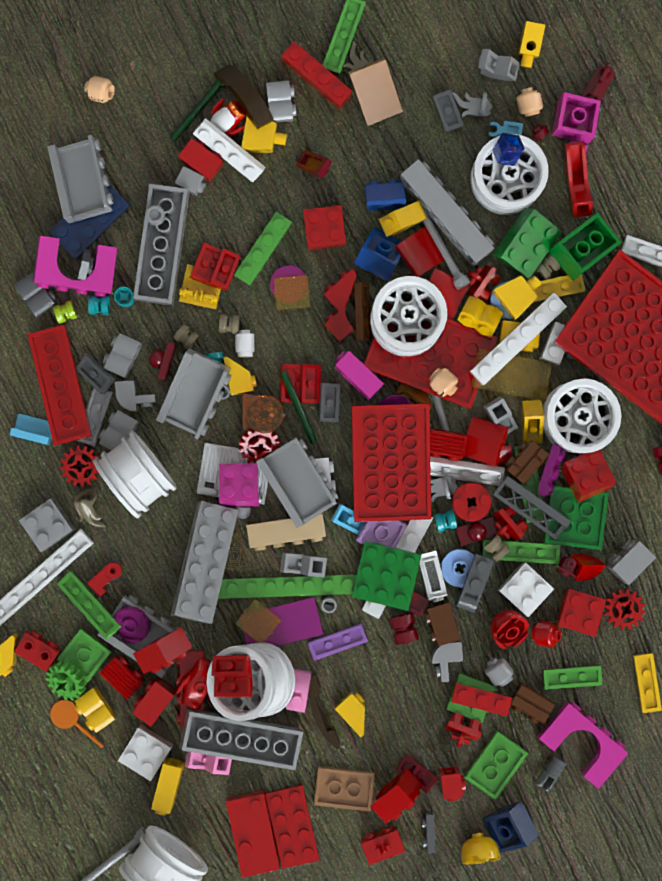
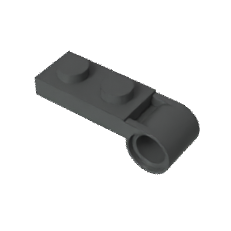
M475 553L463 588L457 595L456 607L475 612L492 569L493 559Z

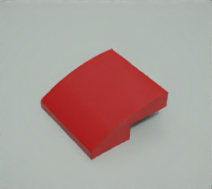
M426 226L395 246L416 277H420L444 261Z
M204 242L201 245L189 278L227 291L240 255L225 248L220 250Z
M435 267L429 282L434 284L441 292L446 302L447 318L452 320L469 284L457 290L453 284L454 276ZM426 299L421 301L426 309L431 307Z
M280 364V373L287 371L300 402L319 404L321 365ZM280 376L279 402L292 403Z
M474 416L467 431L469 436L465 457L497 466L502 446L506 444L509 427Z
M213 656L211 676L215 677L214 697L252 698L253 681L250 656Z

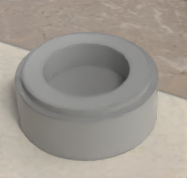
M157 205L150 206L145 214L147 221L155 226L162 224L166 216L164 210Z

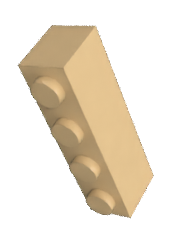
M323 513L298 528L291 518L246 525L249 547L254 548L255 551L265 550L267 545L279 548L284 547L287 542H292V545L304 544L303 540L311 539V542L323 541L322 537H326Z

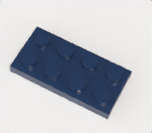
M107 186L113 197L114 204H111L113 211L73 223H68L62 218L49 231L54 238L59 239V243L76 260L83 254L84 248L88 249L130 207L111 186Z

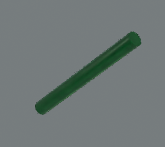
M218 80L170 136L171 140L176 142L219 91L222 85Z
M287 371L280 373L310 444L317 442V438Z

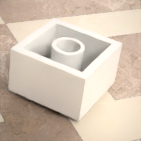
M522 562L497 590L523 614L529 617L554 588L527 563Z
M140 725L118 761L151 781L173 744L145 726Z

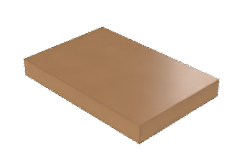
M385 58L348 72L367 126L403 112Z
M318 766L314 805L371 812L370 806L372 804L375 772Z

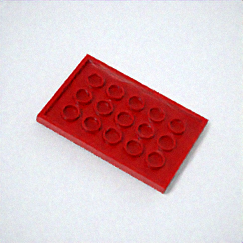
M387 303L385 308L387 313L391 312L393 304ZM447 318L444 330L435 344L419 355L409 357L392 354L385 350L374 337L364 365L373 373L471 409L480 382L470 371L493 350L497 337L482 335L474 328L466 327ZM424 320L421 322L423 329L431 328L429 321ZM393 323L387 325L388 331L392 333L398 330L397 326ZM405 336L406 342L413 343L416 341V336ZM438 368L441 370L447 368L457 377L458 383L456 387L458 389L452 396L447 394L444 397H440L430 387L429 378Z
M429 403L352 405L354 522L431 519Z

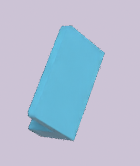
M18 414L15 428H11V436L46 445L51 444L52 436L47 420Z

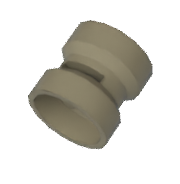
M547 253L536 271L542 278L547 280L551 273L557 271L561 266L550 253Z
M220 314L219 333L231 332L232 334H239L240 315L228 316L227 314Z
M183 324L173 339L181 342L183 347L188 350L192 348L200 335L196 332H191L189 327Z
M498 535L493 537L483 547L487 552L493 554V559L496 562L511 550L508 545H504L501 542L502 539Z

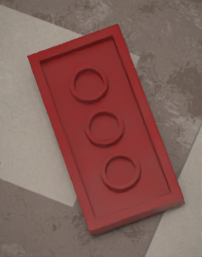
M303 784L265 792L282 869L320 861Z

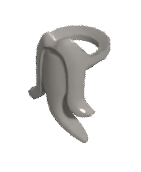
M466 92L465 99L468 102L462 101L456 93H452L457 104L462 109L467 110L462 113V118L466 115L477 117L491 115L492 105L487 99L486 92L483 93L482 99L472 98Z
M448 476L431 479V484H433L431 485V493L436 492L432 495L431 501L434 502L435 498L440 496L452 499L451 496L458 488L455 484L456 479Z

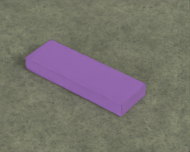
M362 623L307 643L315 661L366 643L368 640Z

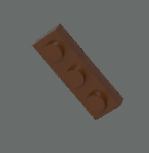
M362 282L354 283L353 297L355 299V307L353 313L356 318V326L354 328L356 341H371L369 284Z

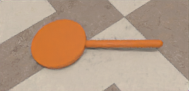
M60 700L53 705L50 716L55 726L67 729L75 725L100 748H103L104 745L77 722L79 713L76 711L75 704L72 701Z

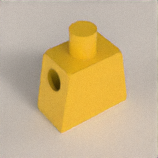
M529 21L523 24L518 55H522L521 67L532 68L533 58L539 57L545 24ZM528 43L533 45L531 51L527 49Z
M246 117L241 147L248 153H273L274 144L286 145L287 134L277 133V123L273 121L257 130L249 118Z
M535 275L528 281L523 276H519L497 287L492 293L511 318L516 320L537 298L534 290L541 285V282Z

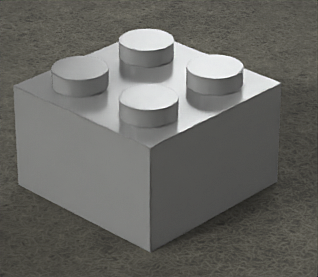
M50 498L19 520L40 552L47 550L76 530L55 498Z
M634 539L631 541L627 540L621 546L622 550L618 554H613L608 559V564L606 565L622 583L630 585L656 558L640 541Z

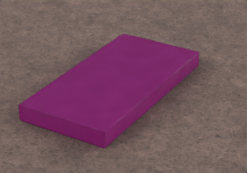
M314 597L240 615L247 644L263 642L279 646L323 635Z

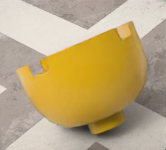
M483 833L472 834V838L466 840L461 849L462 864H481L489 861V859L491 862L501 859L495 840L490 837H484Z

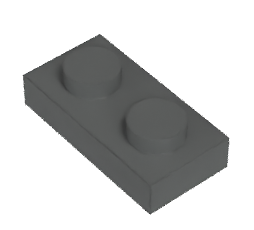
M451 89L432 96L445 133L464 126Z
M86 248L83 250L78 279L85 280L87 274L91 275L94 257H91L92 250Z
M90 354L84 355L76 367V370L100 394H105L115 380Z
M320 383L318 421L339 422L340 384Z
M433 810L425 811V817H422V829L426 828V836H423V848H427V853L430 854L435 853Z

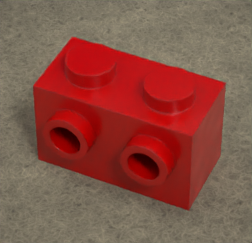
M191 138L178 158L192 170L204 176L207 181L211 182L224 165L221 160L222 157L216 151L210 152L207 150V145L201 140L197 139L195 141Z
M32 630V632L27 631L14 653L47 672L62 650L58 648L59 645L54 641L44 640L42 638L43 635L35 630Z
M457 766L439 768L443 798L447 799V801L459 800V797H463V791H466L463 775H460Z

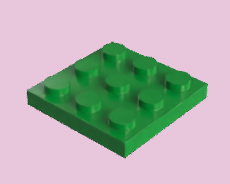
M555 486L552 495L549 496L548 505L571 522L567 528L564 527L556 540L545 533L544 543L602 550L609 493L602 492L577 503L570 488ZM555 520L547 521L548 530L555 534L561 524Z
M365 541L352 597L409 611L422 554Z

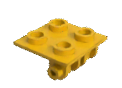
M187 264L183 285L179 293V302L216 310L221 289L189 278L194 265Z

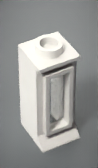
M431 550V552L422 554L419 566L428 599L438 602L444 600V596H448L437 551Z

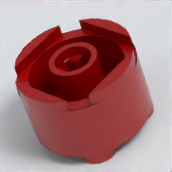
M464 483L458 486L451 496V506L454 513L466 521H478L484 518L491 507L489 492L477 483ZM474 497L475 505L468 507L467 498L472 499Z

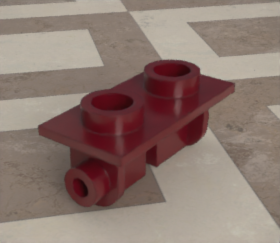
M599 64L582 96L601 101L616 74L611 71L612 67L609 65L604 67Z
M564 556L558 565L553 564L557 568L556 572L567 578L570 575L576 576L572 574L576 567V561L573 558Z

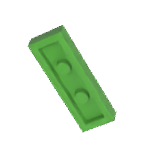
M601 665L543 669L544 689L603 685Z

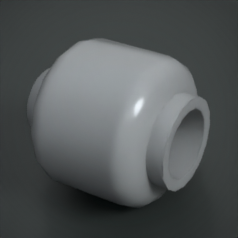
M494 657L487 662L488 666L485 669V674L493 685L503 687L513 679L514 671L505 658L497 659Z

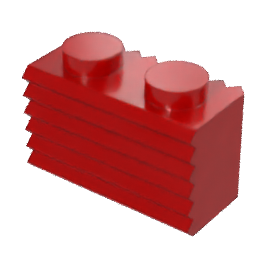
M430 428V456L440 458L441 455L448 456V460L452 461L463 459L466 454L469 435Z
M116 655L99 674L127 700L143 684L144 680L142 678L144 676L137 669L133 671L128 666L130 663L125 657Z

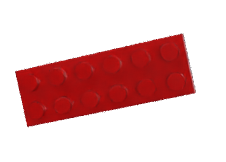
M66 325L27 334L53 445L57 446L92 437Z

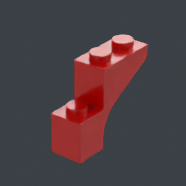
M584 141L565 144L564 175L569 187V206L573 218L592 215L593 200L588 182Z
M353 269L350 272L348 270L344 271L339 276L340 281L336 284L332 282L324 289L326 291L324 297L338 312L337 314L331 313L325 319L327 323L324 326L339 343L354 331L345 313L357 277Z

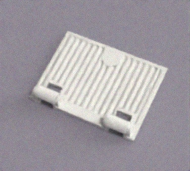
M205 443L197 494L219 497V464L247 463V458H242V452H239V448ZM259 467V504H265L268 480ZM205 481L215 483L214 489L206 488Z

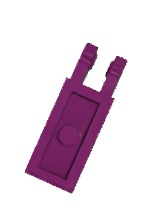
M559 444L552 445L537 491L541 497L552 495L555 489L553 481L559 475L558 467L566 454L564 448Z

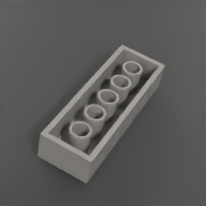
M418 159L400 175V183L403 182L404 187L416 201L421 202L429 217L468 263L475 267L494 249L492 246L494 244L487 235L483 236L477 222L474 220L471 222L467 217L469 214L463 206L459 207L454 202L456 200L454 195L450 191L446 192L442 187V181L437 176L433 177L430 173V167L424 161L421 163Z
M149 184L146 211L150 206L157 205L164 210L166 216L164 222L157 226L151 225L145 216L133 299L136 301L174 306L190 194L188 189Z
M205 501L197 502L171 611L172 616L212 624L238 510Z
M187 708L179 747L182 751L296 770L303 731L296 727L252 719L235 721L224 717L222 714Z

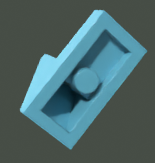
M339 504L331 519L332 522L356 534H359L365 523L354 522L353 510L342 504Z

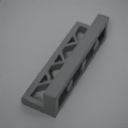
M505 476L493 493L496 498L555 540L564 527L567 528L571 522L508 476ZM504 485L511 489V498H503L499 495ZM516 499H526L528 509L520 510L517 508ZM540 509L543 512L544 520H534L531 510ZM555 520L561 524L555 534L548 530L547 521Z

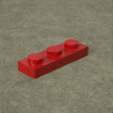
M455 683L451 698L452 703L507 717L512 701L511 696L460 683Z

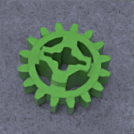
M58 661L57 664L54 663L46 672L48 676L45 680L49 681L47 686L53 688L51 692L58 693L59 698L64 696L65 700L68 698L71 701L75 698L78 699L86 690L84 686L87 682L83 680L85 676L79 674L81 670H76L74 664L69 666L67 661L64 664L61 661Z

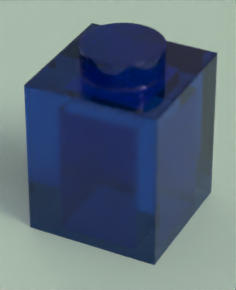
M502 133L492 151L498 164L515 166L525 148L519 135Z

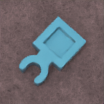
M504 121L503 126H500L497 122H490V126L495 127L497 130L495 133L489 132L488 136L491 138L505 134L522 135L523 123Z

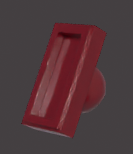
M305 150L296 167L312 174L314 177L323 178L328 173L332 161Z
M168 342L165 352L154 350L150 353L149 364L154 368L160 369L157 379L167 381L177 347L176 344Z
M493 517L456 528L461 546L494 537L497 532Z

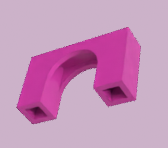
M45 236L38 237L32 281L33 284H37V288L48 289L49 286L56 287L57 291L68 292V289H73L77 294L87 295V292L95 293L94 296L105 297L106 294L112 293L117 248L97 245L95 247L91 275H88L85 280H71L60 272L57 265L59 239Z
M350 351L347 353L342 352L335 359V370L368 401L384 384Z
M566 701L537 737L555 751L563 740L574 731L586 730L593 733L598 744L597 752L581 774L599 789L627 756L628 753L624 750L626 746L618 739L616 741L612 740L609 737L611 733L603 726L599 729L595 725L597 721L587 714L585 717L581 714L580 711L582 709L574 702L570 704Z

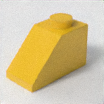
M417 201L380 218L379 221L386 237L397 235L427 219L421 202Z
M223 357L225 365L231 368L229 372L232 375L229 381L231 395L254 392V387L257 386L255 375L251 376L250 371L230 358Z
M522 401L523 442L532 440L536 444H542L544 426L542 401Z
M17 634L12 635L0 645V676L6 677L14 670L12 666L16 664L17 654L14 651L18 645Z
M351 691L335 706V710L362 737L364 735L365 705L363 702L365 700L358 692L354 694Z

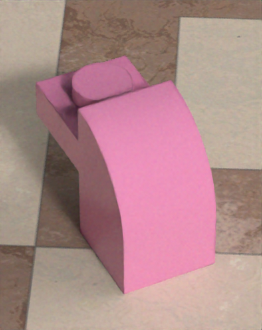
M294 669L295 688L292 698L286 706V710L305 713L311 671Z
M187 752L185 767L204 769L212 774L229 775L232 759Z

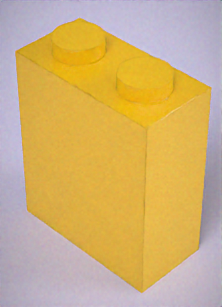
M166 757L162 765L151 807L152 810H155L156 814L166 815L171 813L185 761Z

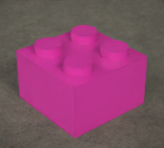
M564 92L557 101L551 136L577 142L584 141V143L588 144L595 138L601 101Z
M257 463L219 464L220 506H259V467Z

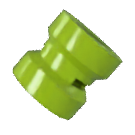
M72 300L66 301L64 305L53 306V311L59 324L65 323L67 319L73 320L78 318Z

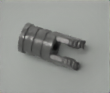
M552 754L551 759H549L535 781V785L538 787L543 786L544 790L549 792L567 763Z

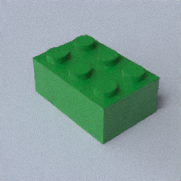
M524 208L492 255L518 276L530 279L562 231L535 209Z
M596 213L559 241L549 252L570 279L574 281L622 242L599 213Z

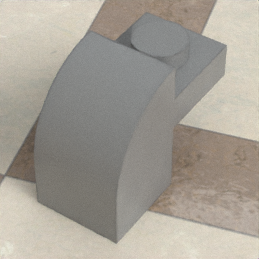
M482 49L478 68L481 69V74L504 81H516L520 62L511 56H498L490 49Z
M136 381L115 382L117 400L125 409L139 412L138 404H141V407H152V403H157V395L155 394L137 396Z
M501 396L483 406L488 418L492 422L509 427L507 434L518 428L511 416L512 412Z
M282 552L280 572L325 577L327 558Z
M458 640L437 646L434 649L431 662L432 664L439 663V666H436L437 678L440 677L441 682H449L448 662L463 661L462 642Z

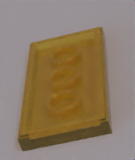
M478 349L475 366L491 351ZM514 356L483 386L473 376L472 387L546 401L552 364Z

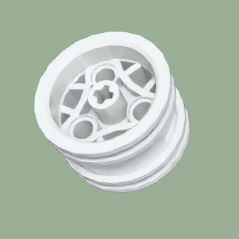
M505 134L490 140L479 152L471 170L470 184L476 200L490 212L499 215H512L522 212L524 208H528L535 202L546 186L548 179L547 159L542 149L528 137L518 134ZM497 154H506L507 160L500 161ZM521 154L522 156H524L528 160V162H523L518 157V155ZM482 167H491V175L482 174ZM523 175H531L533 181L531 183L525 182ZM492 186H499L501 193L494 194L491 189ZM520 192L522 199L514 200L511 194Z
M416 276L396 278L388 282L375 298L370 315L372 333L376 341L392 354L409 357L419 355L431 348L444 330L447 321V307L441 292L426 279ZM408 293L411 296V301L404 302L401 299V295ZM426 299L431 307L427 310L421 301ZM385 302L393 304L390 313L382 309ZM424 320L429 321L431 328L423 329L421 322ZM393 323L397 326L398 330L392 333L388 331L387 325ZM405 336H416V341L413 343L406 342Z
M578 379L562 384L551 391L542 406L544 412L543 430L546 437L552 444H559L564 448V451L570 453H590L604 448L616 436L621 423V409L617 397L608 387L595 380ZM583 393L589 394L590 401L588 403H584L581 400ZM563 395H566L571 400L563 407L559 400ZM601 405L605 409V416L603 417L600 416L598 406ZM583 414V418L578 419V415ZM560 416L566 419L564 427L559 426L557 423V419ZM592 425L598 427L599 431L596 436L590 433ZM570 433L580 436L577 444L570 442ZM586 439L590 442V443L584 444V442H585Z
M131 430L128 432L130 437L123 436L121 444L109 453L102 452V458H94L93 463L120 502L133 516L139 518L142 516L141 511L147 512L149 510L148 505L162 495L167 497L169 495L168 490L174 491L177 489V486L150 448Z
M261 642L228 647L216 655L250 656L252 667V698L214 697L215 677L211 676V662L207 673V691L212 704L224 717L235 721H247L258 717L274 715L285 708L291 700L295 688L294 669L287 655L279 647Z
M152 825L148 826L145 831L146 833L140 837L141 844L134 854H128L125 862H122L119 867V871L126 881H201L202 876L208 871V867L203 859L186 843L168 831Z

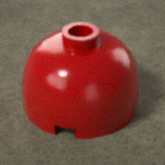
M504 610L492 619L490 634L499 647L507 649L506 646L511 645L516 647L528 636L529 632L527 629L529 623L521 613L515 610Z

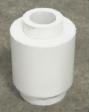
M239 330V334H235V352L238 358L253 357V352H255L254 334L250 333V330Z

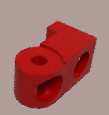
M118 562L109 563L88 584L102 597L107 592L105 586L113 579H117L122 575V565Z

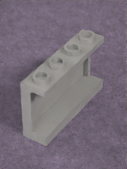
M91 134L88 135V140L57 148L55 144L47 147L63 218L68 223L113 211L111 204H114L112 194L108 192L107 186H110L107 175H104L105 162L99 154L101 145L98 139H95Z
M189 348L183 356L156 421L160 423L167 421L194 434L196 439H199L201 435L205 436L209 425H207L208 419H212L217 410L214 408L216 401L220 402L224 392L221 390L224 384L228 385L232 375L229 374L231 368Z
M295 437L287 444L256 462L298 528L337 504L336 499H338V496L333 488L329 490L325 484L328 480L323 472L319 473L316 466L318 464L314 457L307 455L305 450L308 448L302 439L298 440Z
M125 595L112 616L114 617L116 612L122 607H137L144 611L149 618V633L138 643L125 642L121 639L122 637L116 634L108 640L100 632L98 636L136 661L133 655L134 652L176 629L170 625L171 622L165 617L161 616L159 618L156 616L152 608L141 606L138 604L139 600L132 595H129V597ZM170 666L163 667V669L155 674L162 678Z

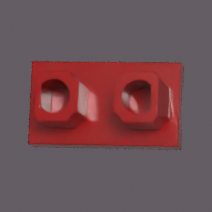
M485 265L483 269L478 267L475 273L469 270L467 274L471 277L469 280L471 288L467 294L486 301L491 295V292L485 288L488 282L496 286L501 280V277L496 273L497 269L493 266Z
M509 506L496 511L492 515L497 521L494 524L498 529L495 535H503L506 540L509 537L513 541L521 539L525 535L523 532L528 525L522 519L515 523L511 517L516 512Z
M454 713L444 729L454 732L451 735V739L457 740L456 746L461 747L462 743L469 745L471 739L477 741L478 738H481L480 721L471 719L468 727L462 725L464 716Z

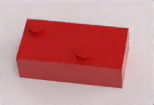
M265 789L227 797L226 806L242 878L280 870V859Z

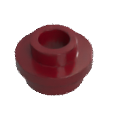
M541 124L537 125L532 130V139L537 141L543 139L549 133L548 126L546 124L543 126Z

